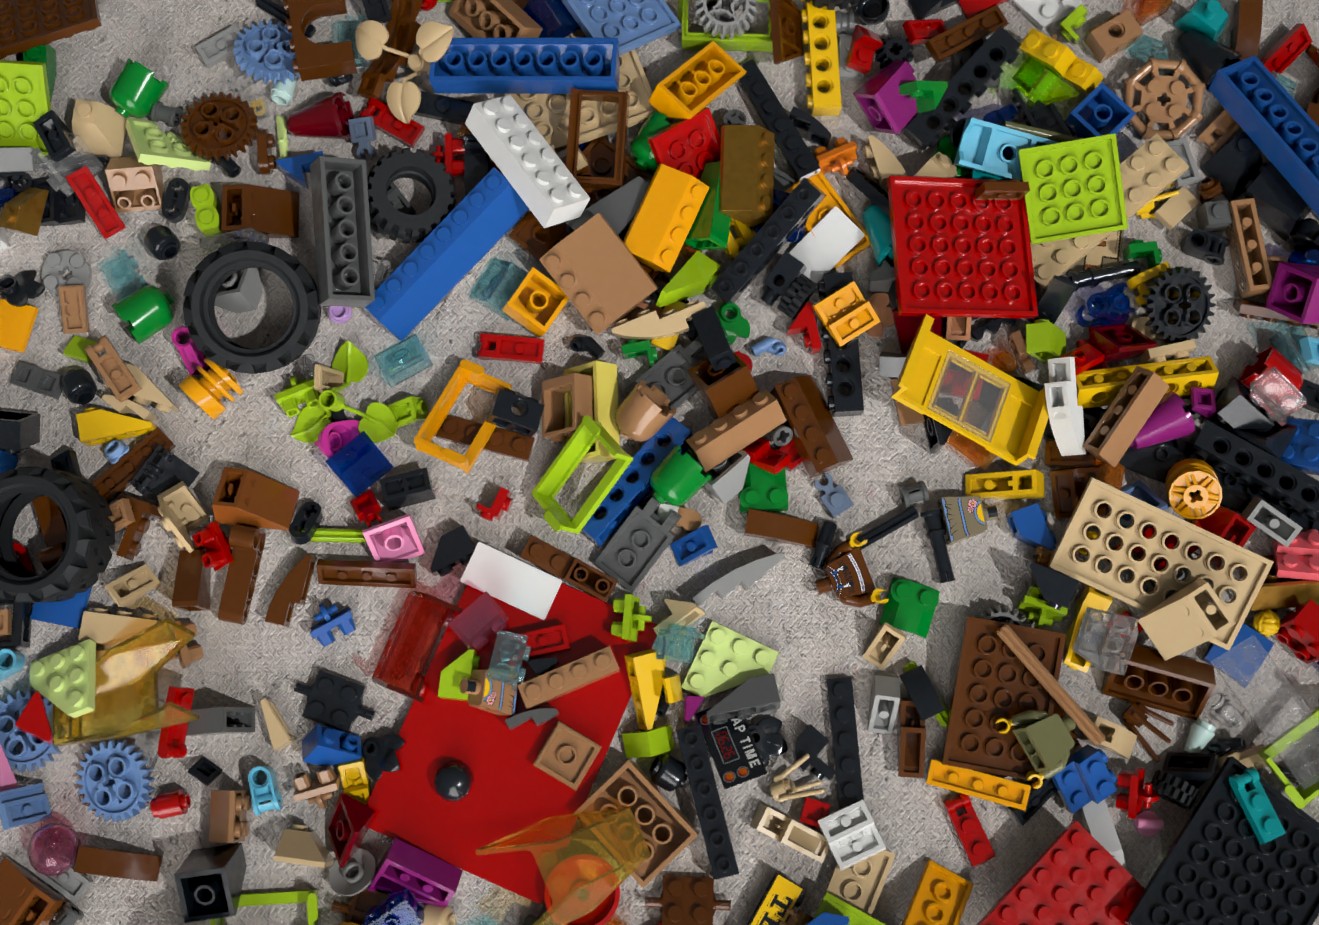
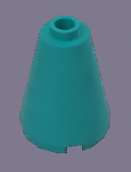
M871 204L865 208L862 218L873 254L879 267L882 266L884 260H887L892 267L894 266L890 217L876 204Z

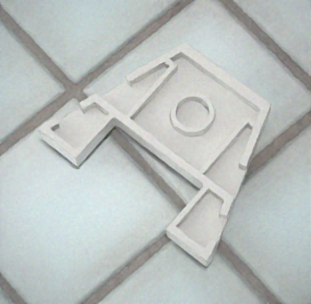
M1009 0V2L1013 1L1021 9L1020 12L1041 31L1062 22L1082 4V0Z

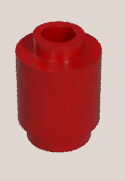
M183 789L158 794L150 802L152 815L155 818L160 817L161 819L186 814L188 808L191 807L190 796Z

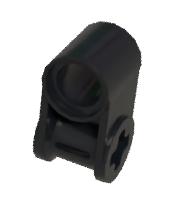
M1194 229L1180 242V248L1184 254L1212 265L1224 264L1225 258L1223 256L1226 247L1230 245L1228 238L1202 229ZM1191 239H1194L1197 242L1198 246H1195L1192 243Z

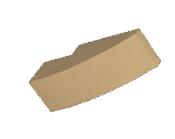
M760 803L750 824L751 827L823 863L829 850L824 835Z

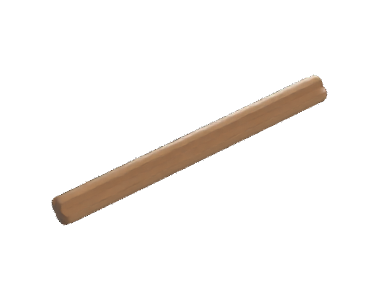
M1005 624L1000 627L997 635L1067 715L1075 721V724L1094 745L1101 744L1106 737L1009 625Z

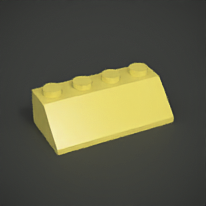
M596 360L565 369L564 375L575 372L592 376L593 420L601 422L604 429L620 445L619 427L615 419V413L618 408L617 365ZM572 391L564 393L565 428L573 427ZM597 439L580 463L606 462L617 458L613 457Z

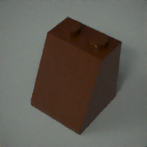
M736 354L737 362L726 369L715 372L709 359L706 358L687 370L715 420L725 416L735 407L742 405L759 393L748 366Z

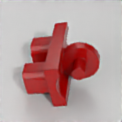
M445 133V152H443V146L437 145L436 152L431 154L437 157L436 163H445L447 167L445 172L451 173L454 179V176L465 174V160H454V154H465V148L462 147V139L453 138L452 133Z
M218 521L211 522L192 536L195 545L198 547L205 546L207 553L202 555L201 559L205 568H214L215 571H218L234 562L229 538L227 539L225 533L221 531Z
M1137 767L1134 772L1122 770L1118 774V786L1130 788L1129 794L1120 792L1116 798V808L1127 811V818L1136 819L1137 813L1142 811V803L1144 808L1149 809L1151 808V802L1159 800V793L1152 790V783L1145 782L1144 786L1145 768Z

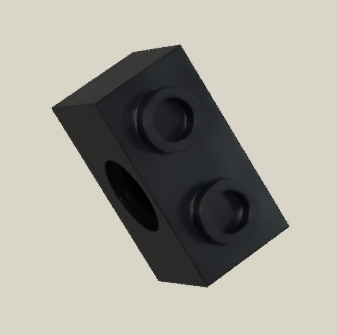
M499 389L493 396L486 422L531 438L538 430L545 405L538 403V400L534 398L518 396L513 390ZM511 407L517 408L520 411V415H515Z

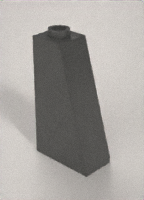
M638 176L585 209L579 218L567 221V231L571 234L600 212L620 239H622L628 232L629 226L651 181L648 179L644 180Z

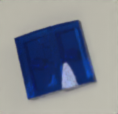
M364 431L325 461L355 497H358L394 468Z

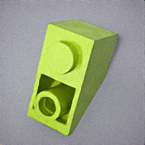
M467 650L441 671L438 691L439 698L468 701L469 694L461 693L460 683L463 678L471 679V672L479 669L480 656H476L477 652L475 650Z

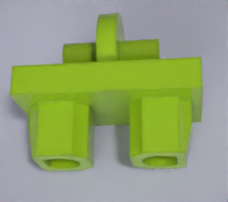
M295 376L290 377L291 384L285 386L284 391L274 394L277 403L290 418L300 413L298 405L306 402L307 406L312 409L320 406L319 396L321 393L314 389V379L298 381Z
M1032 586L1027 590L1017 608L1019 611L1028 613L1027 619L1035 621L1034 628L1041 629L1043 624L1052 626L1053 621L1060 623L1068 611V608L1063 606L1058 610L1046 605L1047 601L1040 600L1041 595L1038 589Z
M625 594V598L614 599L613 610L615 613H623V622H613L611 634L627 641L637 642L638 631H644L645 622H652V616L645 615L646 606H640L639 597Z

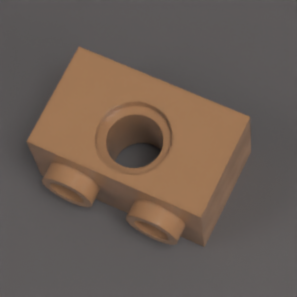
M1129 10L1122 14L1119 12L1113 14L1107 20L1108 22L1103 25L1098 23L1088 31L1089 35L1085 43L1099 63L1136 43L1143 34V29ZM1109 32L1114 33L1116 37L1111 36Z

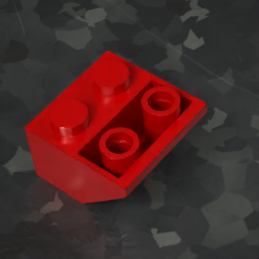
M1220 506L1213 514L1203 519H1197L1204 530L1241 547L1245 545L1256 529L1255 525L1238 513ZM1214 556L1210 563L1219 568L1222 565V559L1220 556Z
M1311 599L1299 604L1280 620L1279 630L1275 634L1281 643L1286 644L1294 652V655L1306 664L1319 660V606Z

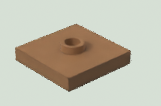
M559 721L533 765L572 789L577 790L602 747Z

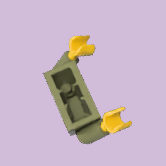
M1027 710L1012 715L1011 719L1007 720L1004 717H1000L995 721V724L1001 721L1007 723L1006 729L998 731L1002 734L1007 733L1010 727H1015L1012 731L1036 770L1029 771L1026 774L1027 781L1033 777H1038V780L1031 785L1033 788H1040L1044 778L1049 779L1065 769L1070 756V750L1074 746V740L1069 732L1076 727L1075 721L1070 716L1066 715L1061 719L1057 713L1048 714L1043 710Z

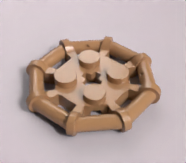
M1151 57L1132 76L1125 79L1124 103L1135 113L1140 111L1147 117L1148 122L1146 125L1143 124L1137 115L1130 121L1132 126L1141 135V139H1151L1157 133L1163 140H1178L1182 134L1203 118L1201 112L1203 91L1206 86L1189 68L1186 60L1155 59ZM1158 69H1173L1171 76H1161ZM1150 73L1152 78L1147 84L1141 85L1139 81ZM1180 74L1186 78L1191 87L1185 88L1184 83L1178 80ZM1134 90L1139 91L1138 106L1133 107ZM1194 92L1191 110L1186 108L1187 95ZM1162 93L1168 98V102L1164 106H1161V102L1157 101V98L1161 97ZM1182 114L1188 117L1178 127H1175L1173 121ZM1154 123L1166 124L1167 130H1153Z

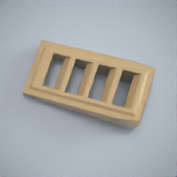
M320 364L315 365V390L322 393L325 390H331L333 387L337 388L343 385L344 373L342 371Z
M264 698L260 703L274 751H280L293 743L295 737L272 699Z

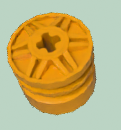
M206 357L203 361L211 368L206 372L198 364L196 368L202 377L197 379L193 375L188 374L178 386L212 419L216 420L226 410L220 400L225 397L229 401L235 402L236 400L228 392L233 389L241 396L244 391L241 389L237 379L227 369Z
M1195 458L1184 459L1175 463L1168 471L1165 478L1166 492L1173 510L1180 516L1192 520L1203 519L1213 514L1220 506L1222 488L1215 471L1208 463Z

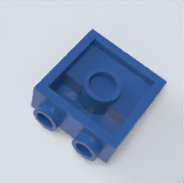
M1087 744L1069 757L1064 770L1051 777L1066 810L1071 814L1090 801L1098 804L1117 791L1114 785L1117 782V778L1110 769H1107L1105 763L1108 762V758L1101 749L1097 750Z

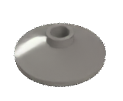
M358 848L344 867H339L336 859L329 871V884L333 891L341 896H353L365 890L376 874L377 864L374 856L369 851Z

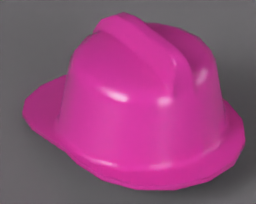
M345 420L332 422L323 428L314 445L318 446L322 454L331 460L340 461L361 456L367 450L369 442L360 435L359 421Z

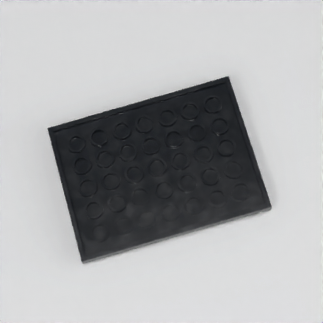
M1233 756L1228 757L1124 922L1127 925H1313L1319 915V823L1260 778L1259 781L1286 834L1265 844H1260L1229 783V777L1235 774H1243L1247 767ZM1248 783L1245 784L1246 791L1251 790Z

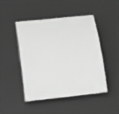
M863 800L818 820L821 831L840 871L886 850V846Z

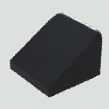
M552 657L530 660L527 663L540 676L558 664V660Z

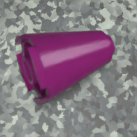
M1173 391L1165 393L1129 447L1136 450L1186 437L1195 431V423L1190 411L1185 413L1182 408L1185 405L1184 401Z

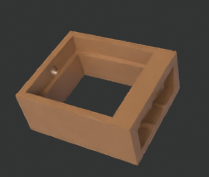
M574 372L541 381L542 404L545 405L542 413V438L552 439L553 443H566V439L571 438L585 415H589L593 419L592 376ZM572 391L573 427L564 429L563 393Z

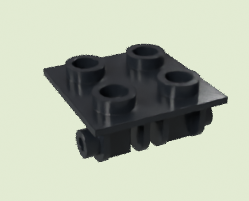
M159 444L130 484L141 494H146L159 503L157 498L159 494L182 481L189 488L200 472Z

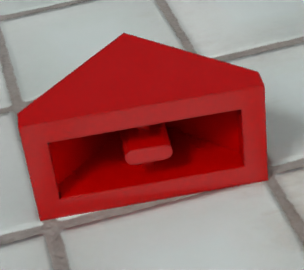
M36 692L32 695L15 726L17 729L48 744H53L55 741L44 701L40 692Z

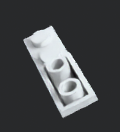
M1075 357L1048 359L1049 383H1044L1045 397L1057 447L1061 456L1084 455L1086 450L1082 447L1085 443L1083 406H1078Z

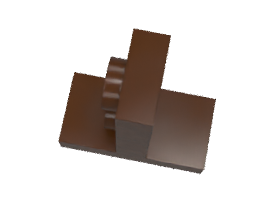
M119 494L117 501L121 498L129 499L135 522L127 526L116 555L133 561L134 556H137L141 550L140 541L143 533H146L149 529L150 516L159 519L163 517L157 509L158 506Z

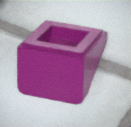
M1190 388L1191 410L1210 418L1216 412L1215 389Z
M685 697V724H689L703 703L704 697Z

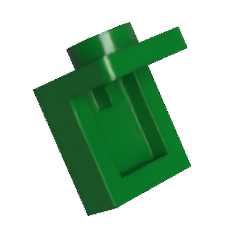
M1134 240L1129 242L1122 251L1123 260L1147 258L1148 269L1159 265L1162 261V252L1157 246V241L1143 242V240Z
M633 339L622 345L624 360L647 355L649 368L654 365V361L658 360L656 347H651L650 340L640 342Z

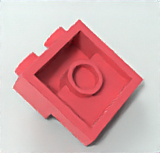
M1318 530L1300 531L1288 548L1273 538L1272 546L1276 577L1319 581Z

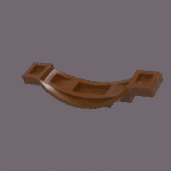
M423 0L392 1L390 13L392 21H389L387 26L389 38L384 45L411 54L416 41V34L421 26L416 21ZM382 49L380 57L375 59L369 68L363 72L357 94L362 98H380L385 82L394 81L398 67L407 66L408 58Z

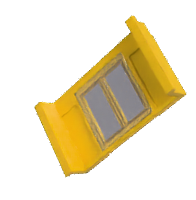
M926 314L912 341L891 398L985 447L986 450L1015 466L1027 458L1035 459L1049 418L1045 388L1037 391L930 331L934 318Z

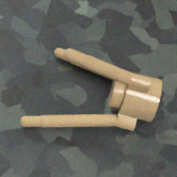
M805 754L781 774L773 777L775 782L770 784V791L776 802L825 792L823 788L802 791L821 785V780L795 786L791 779L785 778L809 759V754Z

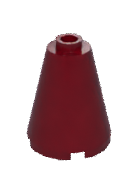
M344 93L332 94L291 113L289 119H287L288 130L296 137L351 139L348 120L354 119L351 104L349 101H344L342 97L346 96Z

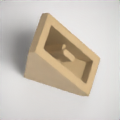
M885 622L878 629L862 657L883 670L907 635Z

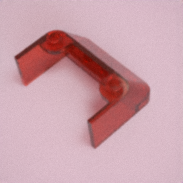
M412 590L405 599L372 676V682L423 703L424 698L421 696L427 685V682L424 681L425 677L422 675L441 630H445L448 626L451 627L456 619V613H461L463 609L430 594Z

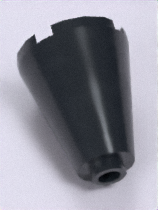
M1195 30L1184 31L1177 39V49L1198 79L1205 83V89L1210 92L1208 89L1218 70L1241 61L1239 58L1242 55L1239 52Z

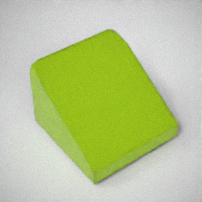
M74 335L64 349L63 355L69 359L90 364L91 358L84 348L90 344L93 346L98 342Z

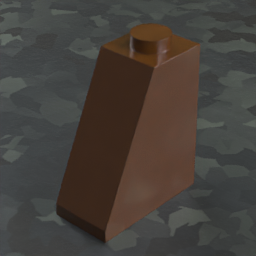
M193 546L194 551L191 553L187 550H180L172 607L186 612L210 611L211 568H205L201 560L202 555L207 553V551L203 549V546Z

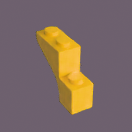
M1034 28L1030 29L1019 47L1021 51L1054 71L1071 84L1072 87L1087 95L1104 78L1095 66L1078 58L1068 46Z
M1086 585L1077 601V615L1066 633L1063 664H1066L1071 669L1087 673L1092 659H1088L1077 651L1078 644L1088 616L1091 615L1102 623L1113 601V596Z

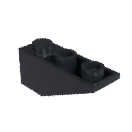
M1054 275L1037 296L1038 316L1034 319H1027V321L1034 323L1035 320L1046 319L1055 324L1076 289L1077 284L1072 283L1071 279L1065 276Z

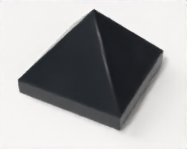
M204 756L188 770L189 774L206 786L223 772L221 768Z

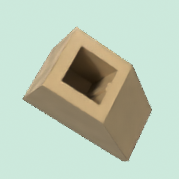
M1089 717L1106 738L1101 744L1094 745L1083 734L1082 741L1130 759L1137 735L1121 725L1101 717Z

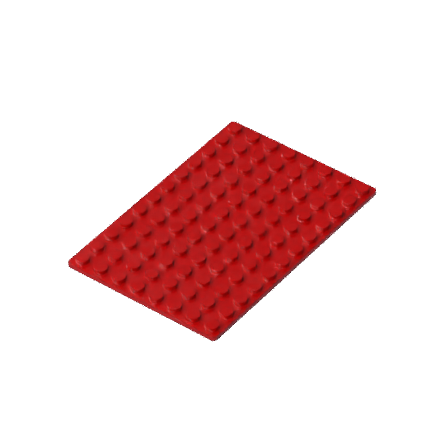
M561 583L544 620L466 585L398 734L405 740V744L396 751L401 769L395 772L383 771L366 806L375 810L369 828L392 839L397 838L457 868L536 903L543 902L547 877L551 870L561 861L579 819L574 812L586 802L632 696L625 656L652 649L657 637L653 628L658 624L645 622L644 631H638L637 642H631L611 634L612 623L623 622V613H615L613 605ZM565 624L570 649L497 665L492 640ZM610 646L620 669L615 674L530 709L554 708L558 710V716L540 726H537L532 718L510 730L505 720L512 716L492 714L470 706L468 701L438 697L441 671L469 649L475 650L477 652L476 656H480L479 669L519 668L518 685L538 677L527 661L555 657L558 660V664L550 670L552 671ZM518 686L514 715L530 711L525 706ZM559 721L602 747L577 790L572 789L533 765ZM451 760L462 761L468 765L474 778L469 793L461 800L455 802L444 800L437 794L434 787L436 772L443 764Z

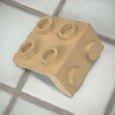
M1149 317L1135 318L1130 322L1132 327L1157 343L1155 348L1147 349L1139 356L1141 364L1163 362L1175 358V360L1185 359L1190 356L1189 353L1196 349L1194 339L1177 343H1165V340L1157 339L1158 334L1150 333L1153 326L1145 325Z
M182 481L157 496L159 501L157 509L163 517L160 520L164 528L168 532L172 530L178 546L181 549L185 547L191 553L194 551L189 532L209 521L210 518L196 497Z

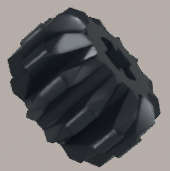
M890 33L887 39L882 38L883 45L875 51L877 54L875 61L880 62V70L895 60L909 63L914 58L912 54L913 45H908V38L901 40L900 34L894 38Z

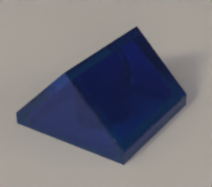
M529 0L523 9L526 14L543 28L538 38H565L580 29L561 0Z

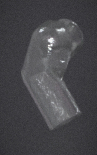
M305 354L303 355V374L307 381L314 379L315 356Z

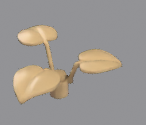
M367 20L357 26L355 31L356 47L363 58L375 60L380 57L382 49H384L385 51L408 58V65L414 71L412 74L404 77L402 83L392 82L387 90L388 107L392 114L401 122L409 124L421 102L419 87L414 82L408 80L421 76V72H430V63L436 62L443 57L454 34L455 28L453 26L435 21L423 23L416 34V43L420 49L413 54L384 45L389 38V32L382 23Z

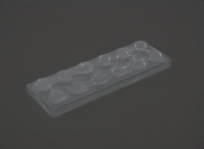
M1255 635L1211 661L1212 665L1303 790L1319 781V721Z

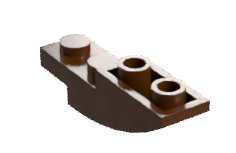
M533 535L529 536L519 557L538 566L541 570L606 603L618 582L616 579Z

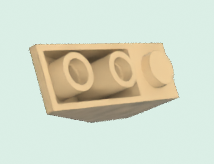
M125 363L142 388L130 397L133 398V402L142 406H147V403L156 405V410L168 414L170 410L179 411V408L137 366ZM105 381L104 387L111 391L110 395L115 396V394Z
M93 608V612H83L78 641L90 639L95 641L96 644L113 645L160 628L164 625V622L157 621V616L141 614V618L132 617L133 613L117 611V615L108 614L107 609Z

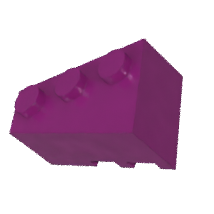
M394 838L377 866L376 874L368 887V891L375 892L376 889L391 892V896L399 897L400 894L415 897L414 901L446 907L457 890L463 870Z

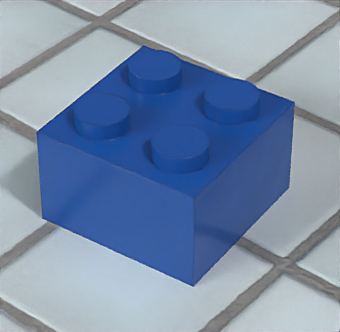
M1102 82L1069 114L1065 122L1069 129L1080 138L1085 139L1114 133L1117 136L1130 123L1136 113Z
M1283 417L1282 422L1297 426V431L1280 460L1305 474L1319 475V420Z

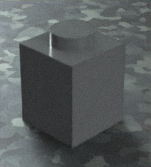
M1228 200L1205 202L1196 211L1198 228L1209 233L1222 232L1232 223Z

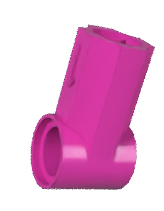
M178 327L172 333V342L177 347L189 374L199 375L200 372L196 368L198 364L205 371L210 366L203 361L206 357L197 348L191 337L188 343L180 344L181 337L189 335V330L187 327Z

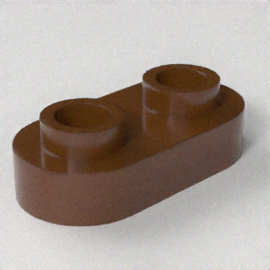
M268 129L257 130L258 164L262 175L272 174L273 169H276V159L272 155L275 139L273 133H269Z

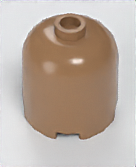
M645 380L638 382L619 405L615 413V419L620 428L619 433L626 439L631 438L640 442L652 438L676 414V408L671 409L668 405L671 401L670 398L657 386L648 387Z

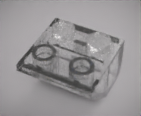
M1087 607L1073 646V651L1099 670L1125 676L1138 637L1137 618Z

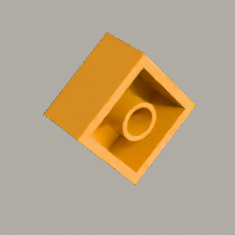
M532 267L501 311L540 338L549 329L569 298L559 285Z

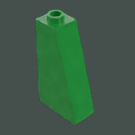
M718 160L717 162L706 163L700 181L710 188L684 241L685 244L695 250L724 249L728 244L731 217L719 212L720 160Z

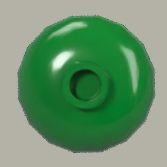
M128 58L110 88L109 97L112 103L117 106L115 111L123 117L128 118L130 115L135 118H144L151 113L153 105L165 94L169 84L164 80L160 82L153 77L154 72L137 61L133 62Z
M653 111L630 144V151L635 159L634 163L643 171L648 169L656 172L658 168L648 138L671 126L670 123L665 121L667 116L660 112Z
M147 285L116 301V303L112 304V307L119 318H122L124 322L128 321L130 325L126 327L135 341L140 344L172 322L174 310L171 305L175 302L167 291L162 293L157 287Z
M678 444L672 448L650 474V484L655 490L652 495L662 505L665 502L672 506L684 505L712 478L708 473L705 476L700 473L703 468L687 452L681 455L679 451L682 448Z

